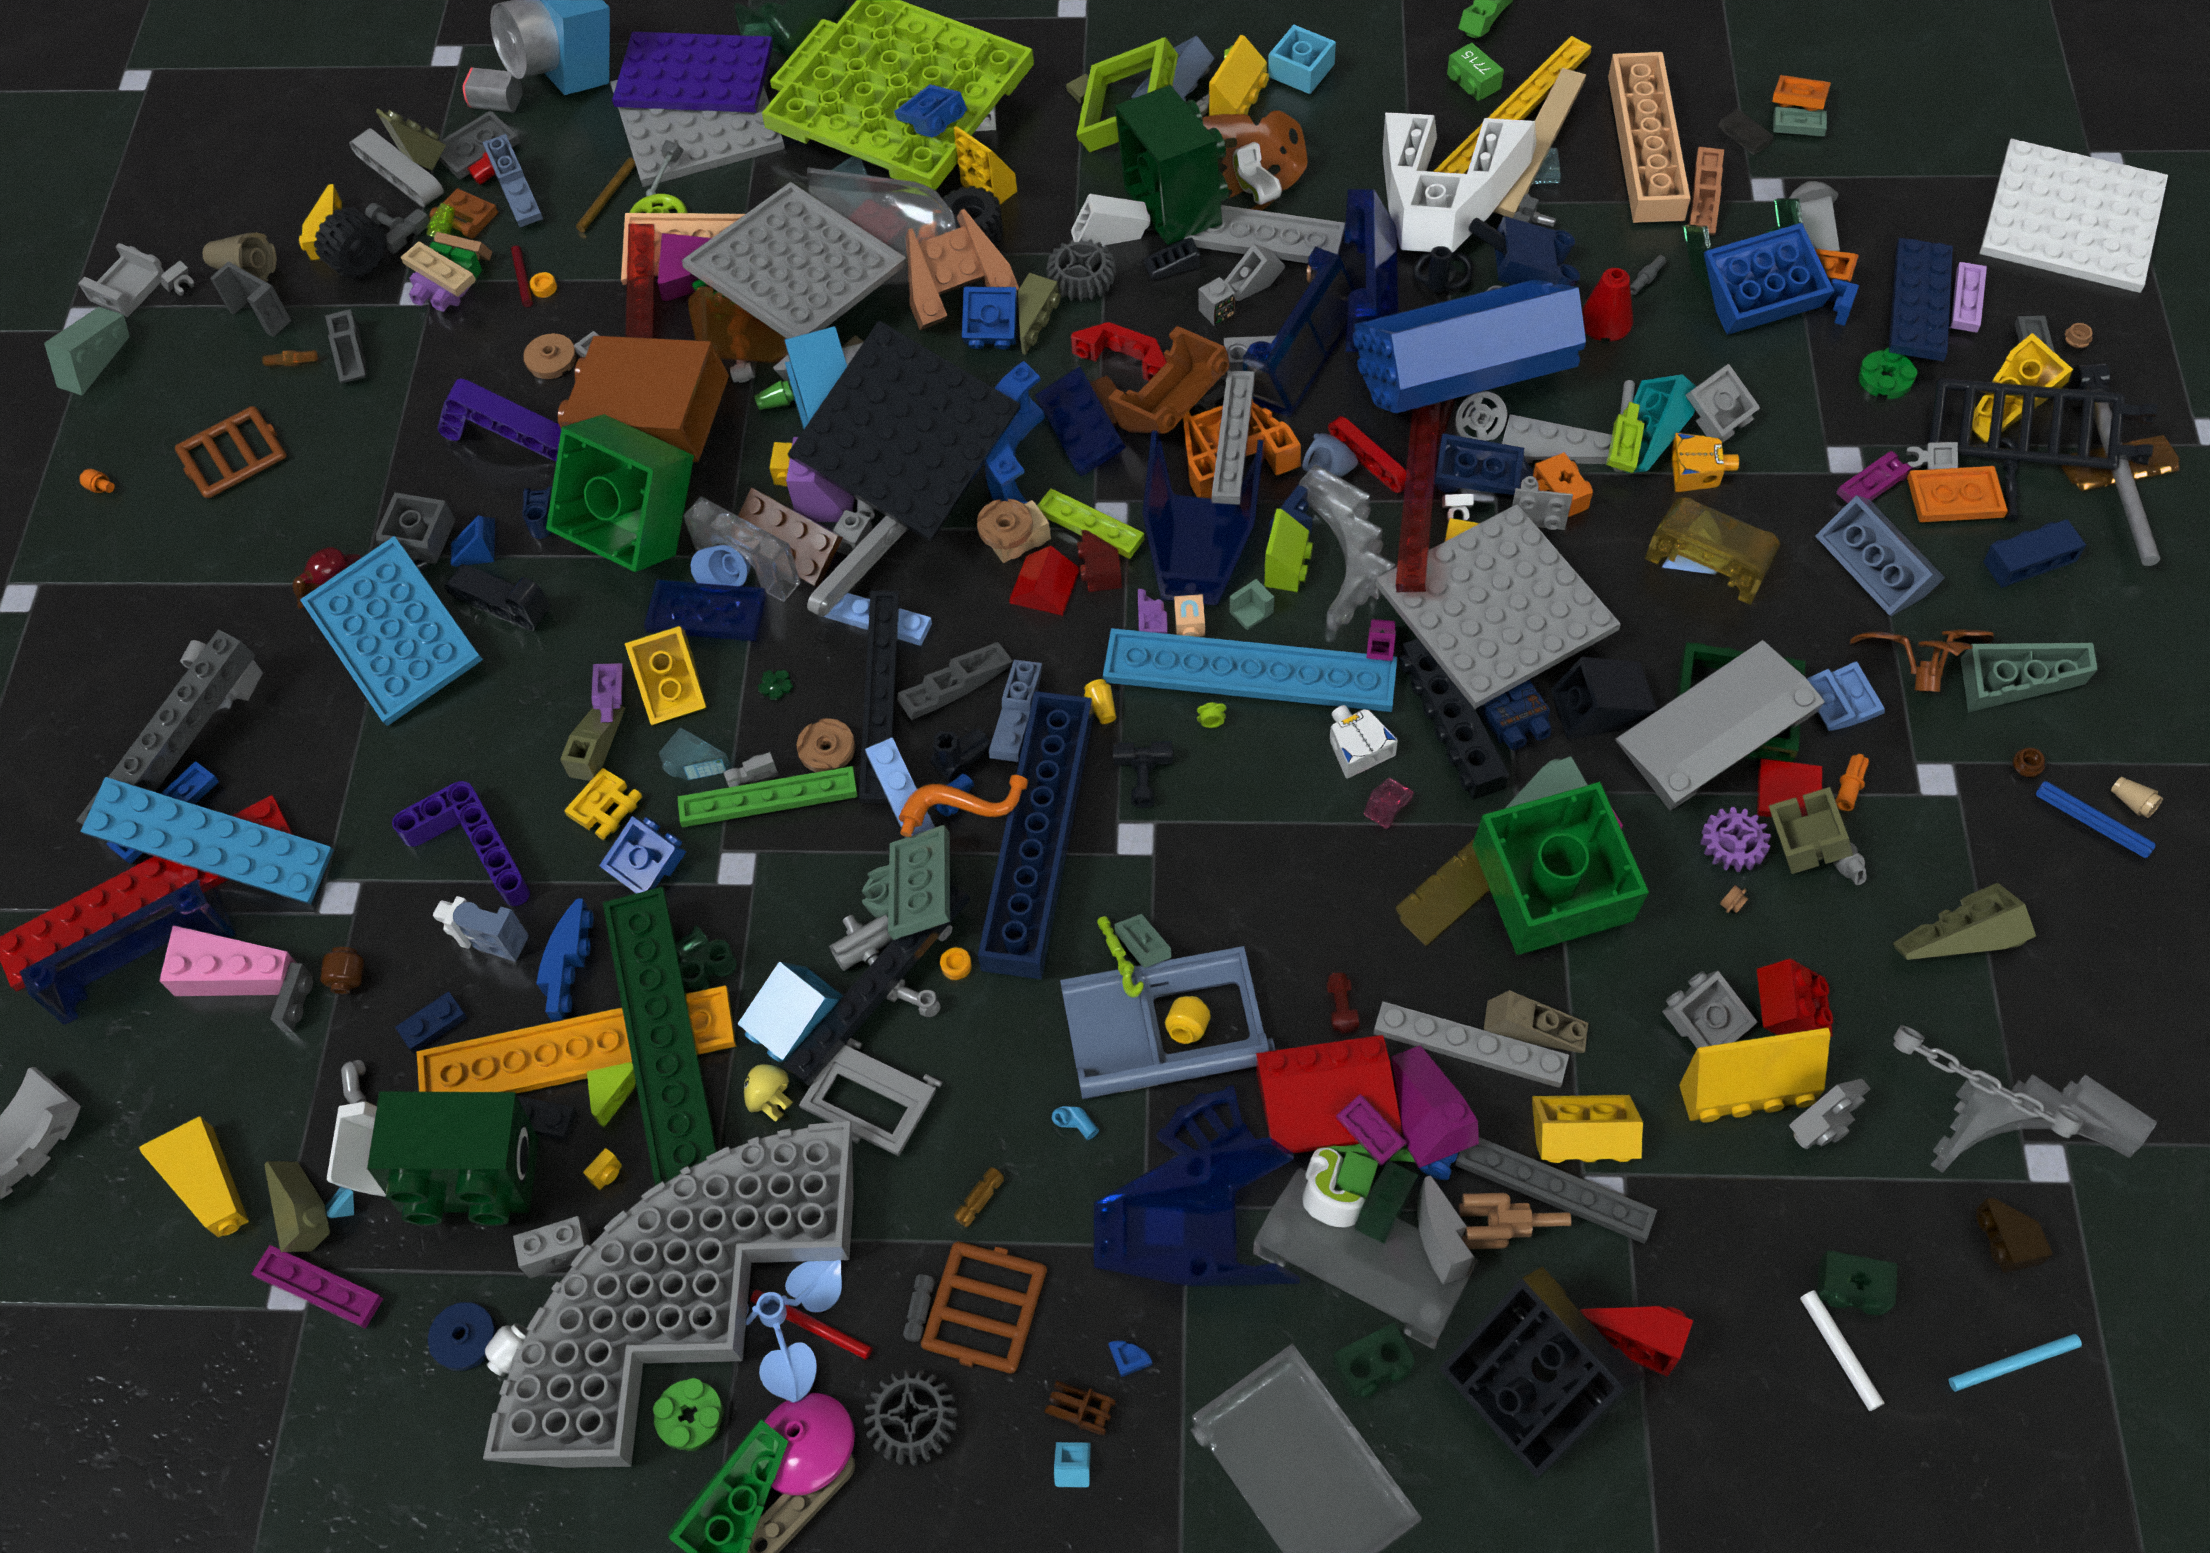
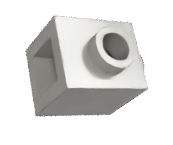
M844 511L833 529V532L843 537L836 552L849 555L873 530L869 517L860 512Z

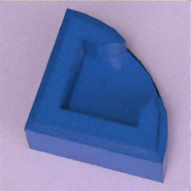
M1126 1341L1108 1343L1121 1377L1153 1365L1147 1352L1134 1344L1127 1343Z

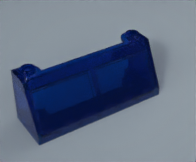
M1348 189L1345 243L1353 241L1358 247L1357 252L1365 253L1366 288L1356 289L1349 295L1345 352H1359L1353 341L1354 324L1398 313L1396 225L1374 189Z

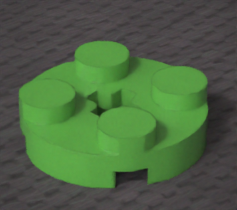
M696 1378L679 1381L667 1388L660 1399L655 1402L653 1406L654 1426L659 1437L668 1446L679 1450L696 1451L710 1444L718 1435L722 1416L724 1417V1406L721 1398L710 1385ZM686 1408H697V1412L693 1415L695 1421L689 1423L687 1420L682 1422L680 1420L683 1410Z

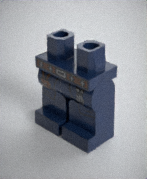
M1530 679L1477 708L1491 731L1495 734L1497 742L1499 744L1505 742L1512 751L1526 745L1527 738L1524 735L1526 733L1532 732L1536 740L1539 741L1549 738L1552 728L1548 720L1550 709L1544 703L1541 695L1535 690Z

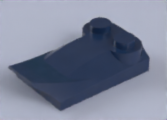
M1442 434L1434 476V484L1440 491L1452 493L1459 488L1514 495L1516 488L1521 489L1522 480L1528 476H1533V470L1524 457L1523 447Z

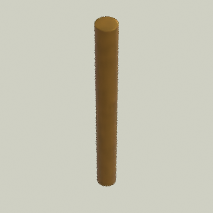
M633 158L626 160L578 222L576 228L580 232H585L636 166Z

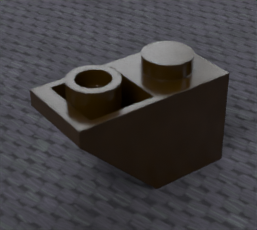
M1993 1197L1985 1199L1976 1209L1977 1223L1980 1229L1986 1232L1991 1244V1256L2000 1265L2003 1273L2042 1265L2053 1255L2038 1221Z

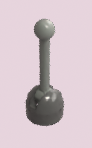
M665 140L661 150L665 160L651 189L646 191V196L656 194V188L669 162L677 161L681 157L684 149L674 142Z

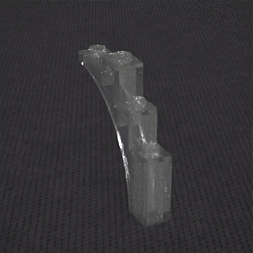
M1315 464L1300 480L1299 485L1308 489L1307 501L1309 506L1329 524L1338 538L1344 554L1346 576L1339 595L1327 612L1326 627L1336 632L1342 624L1346 625L1349 623L1358 605L1362 606L1367 601L1369 595L1376 599L1381 596V591L1375 585L1376 578L1394 569L1395 564L1378 555L1383 547V542L1381 541L1383 529L1366 520L1371 512L1369 507L1370 494Z
M2033 1074L2025 1083L2018 1080L2010 1090L2014 1093H2025L2039 1100L2044 1105V1109L2054 1114L2058 1108H2064L2075 1113L2084 1122L2077 1134L2103 1143L2128 1158L2143 1145L2158 1123L2087 1075H2084L2077 1083L2070 1080L2061 1093ZM1980 1076L1979 1081H1975L1990 1090V1085L1995 1084ZM1966 1080L1955 1095L1960 1098V1101L1954 1108L1959 1115L1950 1126L1955 1132L1950 1139L1944 1135L1935 1146L1933 1152L1937 1154V1157L1931 1165L1943 1173L1957 1156L1977 1142L2010 1131L2051 1129L2053 1123L2042 1117H2031L2014 1108L2010 1100L1998 1094H1987ZM2022 1098V1103L2019 1104L2034 1112L2033 1107L2037 1106Z

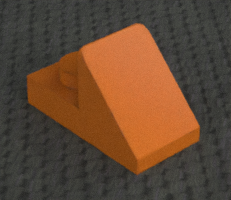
M1814 248L1829 279L1851 281L1858 254Z

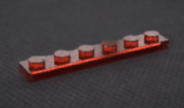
M628 224L626 337L653 339L654 224Z

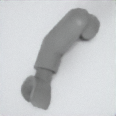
M361 1060L349 1061L341 1069L344 1096L350 1104L365 1102L367 1099L361 1092L359 1077H362L365 1074L364 1072H366L365 1065Z

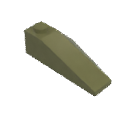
M1996 883L1960 900L1962 906L1953 912L1947 909L1938 914L1939 920L1937 922L1920 925L1895 941L1893 945L1903 957L1910 960L2018 947L2027 940L2036 937L2025 903L1999 883Z

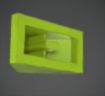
M632 1062L587 1071L591 1113L599 1125L603 1127L606 1126L637 1086Z

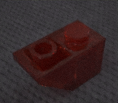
M1081 530L1082 542H1077L1079 559L1084 558L1085 564L1080 565L1082 582L1087 581L1088 592L1122 588L1118 549L1090 531Z

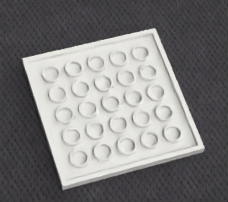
M2010 139L1979 254L2141 293L2145 285L2168 175Z

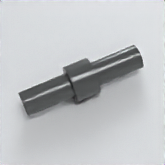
M1659 255L1650 265H1646L1638 273V278L1630 285L1631 294L1636 295L1645 284H1650L1656 278L1657 272L1666 263L1664 256Z

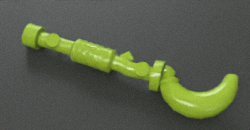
M1106 916L1100 917L1097 923L1099 928L1103 930V934L1107 937L1106 942L1112 955L1117 958L1118 971L1123 976L1122 985L1124 992L1131 998L1138 997L1143 990L1144 983L1140 981L1137 985L1133 984L1132 973L1134 966L1130 961L1125 960L1126 952L1118 937L1113 934L1109 918Z

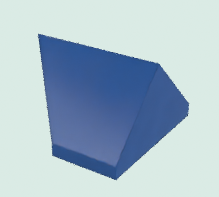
M478 515L451 543L452 566L459 567L461 564L474 565L494 562L495 518Z

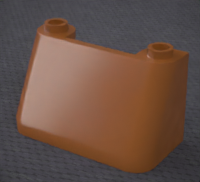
M1176 326L1169 334L1170 339L1173 340L1172 348L1170 351L1166 350L1164 352L1167 363L1138 393L1129 389L1125 394L1116 389L1108 397L1121 429L1130 433L1165 434L1172 430L1220 377L1228 371L1229 357L1225 346Z

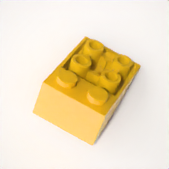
M955 126V145L961 184L965 188L975 186L977 189L980 187L985 188L986 192L991 191L994 193V197L998 198L1001 205L1017 192L1015 173L991 149Z

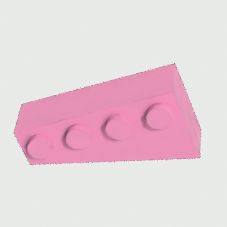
M173 926L160 982L174 996L279 995L290 962L296 963V961L287 951Z

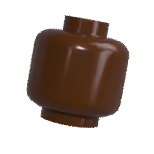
M332 948V952L325 954L322 960L321 982L331 988L330 991L332 993H350V989L359 987L362 983L363 957L357 954V950L354 948Z

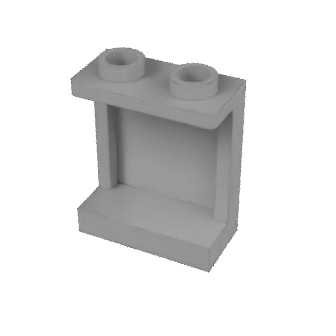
M118 243L116 249L120 254V258L97 282L84 277L78 284L89 301L129 317L161 283L160 275L164 271L161 267L162 263L154 255H146L133 246L128 247Z

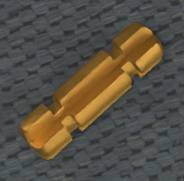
M989 1168L983 1175L984 1180H980L964 1200L965 1205H960L956 1210L954 1217L958 1223L968 1227L975 1219V1213H979L994 1194L993 1189H998L1004 1181L1003 1174L997 1169Z

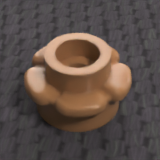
M2075 323L2065 331V340L2071 347L2085 348L2093 339L2092 329L2084 323Z
M1734 885L1721 901L1720 905L1727 909L1726 913H1729L1731 909L1737 913L1746 903L1748 898L1744 896L1747 891L1745 888L1741 890L1738 886Z

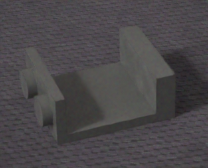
M229 261L210 278L231 314L234 315L249 302L265 332L270 336H276L291 321L272 285Z

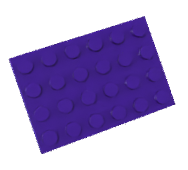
M632 32L612 98L614 107L757 113L773 48L772 37Z

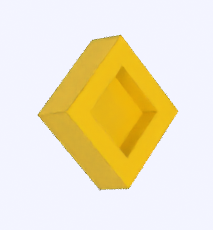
M605 1148L583 1173L591 1184L598 1190H601L605 1185H609L616 1179L622 1165L616 1156Z

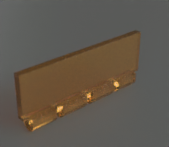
M2164 435L2122 443V445L2132 446L2141 444L2153 445V455L2149 457L2148 465L2128 461L2134 480L2179 470V457ZM2104 447L2093 449L2089 452L2091 457L2107 458ZM2061 465L2071 483L2077 484L2080 491L2099 488L2102 485L2116 484L2111 470Z

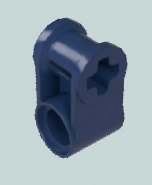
M552 486L547 487V490L531 491L530 488H525L523 492L524 505L522 515L531 536L536 539L546 538L552 533L546 530Z

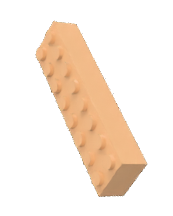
M1663 52L1613 54L1608 79L1633 223L1685 221L1690 202V193Z

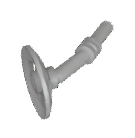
M1489 391L1467 395V398L1462 402L1456 414V429L1460 437L1483 441L1496 439L1503 431L1507 421V409L1504 401L1498 395ZM1483 398L1491 399L1496 407L1490 409L1482 403ZM1495 417H1498L1493 429L1489 433H1486V430H1488L1492 426ZM1468 425L1471 429L1476 430L1477 437L1468 435L1463 428Z

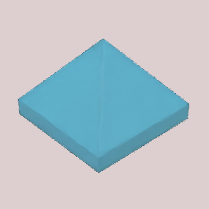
M344 1187L338 1189L325 1205L327 1217L337 1218L354 1215V1199L351 1189Z

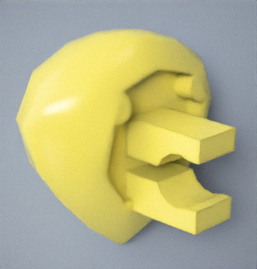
M767 1064L757 1065L750 1070L744 1082L745 1105L749 1112H759L762 1110L775 1122L784 1116V1113L780 1112L777 1106L780 1105L785 1110L793 1103L782 1093L789 1083L786 1071L780 1067Z

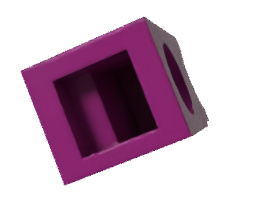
M1371 620L1367 659L1393 661L1396 635L1395 621Z

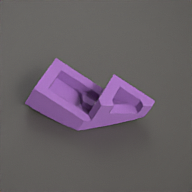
M1138 589L1139 631L1167 634V612L1164 611V602L1159 599L1154 601L1146 596L1145 590Z

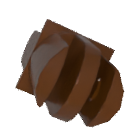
M1056 1380L1054 1387L1060 1392H1052L1049 1400L1061 1408L1047 1405L1044 1413L1079 1425L1080 1430L1085 1429L1099 1435H1105L1106 1430L1103 1427L1105 1422L1110 1420L1111 1415L1108 1413L1111 1406H1115L1116 1401L1108 1396L1092 1391L1091 1388L1089 1391ZM1093 1400L1101 1403L1099 1410L1091 1407ZM1088 1414L1096 1417L1094 1424L1085 1421Z

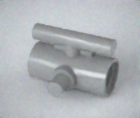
M853 915L845 917L843 923L848 929L846 931L847 936L833 943L829 948L843 971L862 960L871 966L881 954L879 950L888 946L893 940L888 933L887 915L876 918L864 926L862 923H858Z

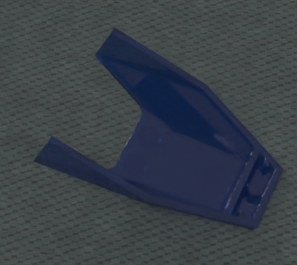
M1152 430L1143 518L1161 600L1174 601V596L1203 594V604L1218 605L1255 525L1265 451L1264 440H1258L1255 458L1242 484L1240 504L1212 503L1210 498L1178 496L1173 493L1158 431Z

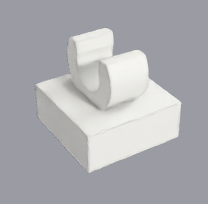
M1452 494L1442 497V509L1450 508L1447 512L1448 521L1450 518L1453 519V513L1456 510L1462 512L1464 521L1469 519V510L1467 508L1474 505L1473 494Z

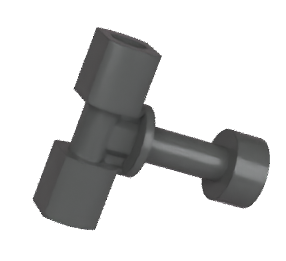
M371 203L365 210V214L376 223L389 227V232L386 234L387 240L385 241L387 244L386 250L393 254L407 244L406 238L410 234L418 235L430 225L427 214L420 209H416L405 219L388 216L386 208L377 203Z

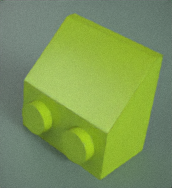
M1276 509L1265 554L1264 587L1298 592L1300 581L1305 582L1308 565H1304L1305 559H1311L1313 543L1309 542V530L1283 509Z

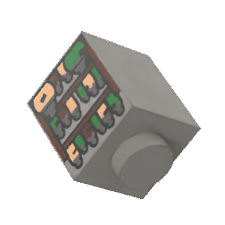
M1220 277L1198 289L1199 311L1214 326L1235 314V292Z

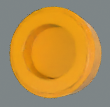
M541 272L531 278L530 287L535 296L543 298L551 296L556 291L557 283L552 274Z
M954 947L942 954L940 966L947 978L960 980L970 973L972 962L966 950Z

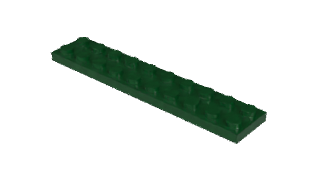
M663 887L602 902L655 1186L662 1181L665 1184L681 1174V1169L686 1166L691 1168L707 1160V1156L718 1152L666 891Z

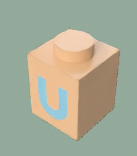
M1203 594L1174 596L1176 635L1205 638Z

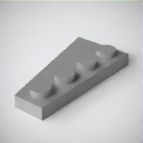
M1510 414L1502 444L1523 447L1527 463H1533V460H1546L1565 452L1569 459L1574 460L1576 464H1607L1612 435Z

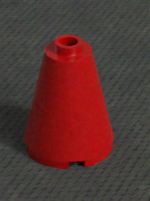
M1607 269L1582 308L1585 333L1593 339L1601 341V338H1610V341H1616L1624 338L1631 330L1633 325L1630 277L1623 269Z

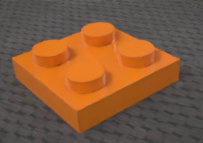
M1780 75L1772 102L1778 103L1782 107H1792L1795 105L1802 106L1808 111L1823 110L1831 82Z

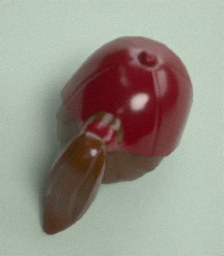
M327 547L313 554L305 566L304 573L293 581L292 586L297 597L298 608L304 607L300 599L362 557L358 554L344 555L334 547Z

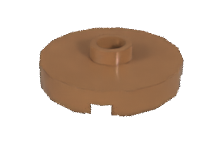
M552 333L537 337L527 345L524 351V363L528 371L532 372L535 377L542 379H553L562 376V372L567 369L570 371L577 360V353L572 341L561 334Z
M1000 499L992 501L983 507L977 518V529L980 538L985 544L995 549L1007 550L1018 547L1026 542L1033 529L1030 510L1023 503L1015 499H1008V501L1002 502Z
M828 718L821 719L813 725L812 723L807 725L799 734L796 744L799 759L806 768L814 772L845 767L853 758L856 748L854 736L850 728L837 719ZM827 746H830V747H831V748L828 749V750H823L824 747H827Z

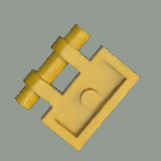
M602 768L568 805L564 812L569 818L588 830L596 822L600 823L601 826L596 830L595 834L604 840L610 833H615L620 827L619 822L627 813L631 814L637 808L636 803L642 798V794L633 789L628 796L624 795L623 792L627 788L625 781ZM615 802L619 806L609 816L605 812Z

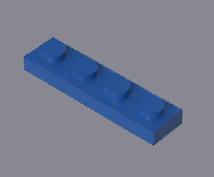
M195 761L161 794L196 804L219 781L212 773ZM110 842L106 844L130 865L143 853Z

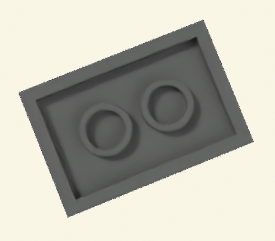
M490 110L441 140L446 144V147L438 160L460 180L470 174L467 169L468 167L483 158L482 154L486 150L482 142L504 134L507 135L512 147L519 144L520 141L518 135Z

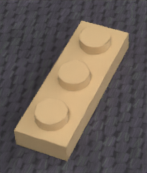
M419 241L401 256L406 266L457 297L476 281L473 273Z

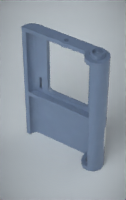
M1244 946L1166 960L1143 968L1142 965L1134 966L1132 973L1133 984L1137 985L1140 981L1144 983L1141 994L1135 998L1127 996L1124 992L1122 985L1123 976L1119 973L1118 969L1060 980L1082 1100L1256 1067V1053L1275 1051L1273 1039H1267L1263 1031ZM1227 984H1237L1239 986L1250 1034L1248 1039L1173 1054L1164 1052L1154 1007V1000L1156 998Z

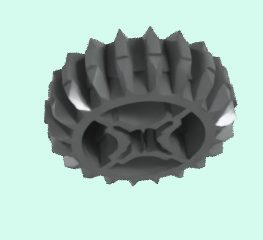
M1081 238L1079 242L1070 240L1068 245L1061 243L1060 249L1054 248L1053 255H1049L1046 272L1048 279L1057 281L1058 292L1061 298L1068 296L1070 301L1074 298H1079L1082 302L1083 298L1088 297L1092 301L1093 295L1101 297L1103 291H1109V287L1115 279L1116 265L1113 254H1110L1108 247H1103L1101 242L1094 244L1092 239L1084 242Z
M906 1369L904 1371V1379L901 1380L897 1373H892L891 1378L894 1383L888 1385L886 1381L881 1380L879 1384L883 1392L872 1391L870 1394L877 1403H869L865 1406L866 1411L873 1414L864 1419V1424L867 1427H873L867 1432V1437L869 1440H876L873 1447L877 1452L885 1449L883 1456L886 1460L892 1459L897 1453L896 1462L899 1465H903L906 1456H909L910 1462L914 1466L918 1463V1455L922 1454L924 1460L928 1462L931 1460L929 1450L933 1448L938 1454L943 1452L939 1444L940 1440L945 1443L951 1442L952 1438L945 1430H956V1422L949 1419L958 1415L956 1407L950 1406L955 1401L953 1394H945L948 1390L945 1382L937 1385L938 1378L936 1375H930L925 1381L924 1370L920 1369L916 1377L913 1378L910 1369ZM915 1392L925 1393L936 1401L938 1408L917 1404ZM903 1395L900 1406H898L895 1409L888 1410V1414H886V1411L889 1405L893 1402V1400H895L898 1396ZM910 1404L916 1413V1416L913 1417L911 1428L905 1419L909 1417V1412L911 1411ZM937 1420L932 1431L926 1437L919 1440L921 1429L925 1425L933 1424V1421ZM892 1425L893 1428L905 1430L907 1443L899 1442L889 1437L885 1432L884 1426Z

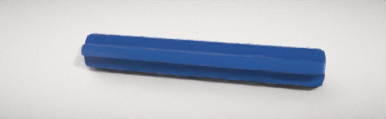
M2044 781L2036 792L2037 797L2144 858L2150 856L2156 846L2155 842L2048 781Z

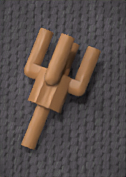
M1506 1193L1463 1194V1203L1458 1204V1214L1460 1217L1488 1216V1226L1466 1227V1236H1462V1240L1468 1249H1503L1509 1245V1239L1512 1237H1532V1227L1571 1226L1570 1212L1532 1213L1529 1203L1510 1204V1196Z

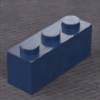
M2068 519L2057 523H2047L2042 528L2031 532L2024 531L2008 540L2001 539L1994 542L1989 547L1983 563L2000 587L2003 588L2077 562L2086 544Z

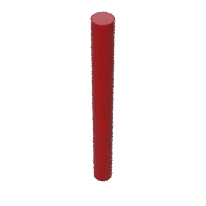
M756 1289L750 1301L756 1304L764 1292ZM785 1305L787 1311L786 1320L865 1360L869 1358L872 1352L871 1346L789 1305Z

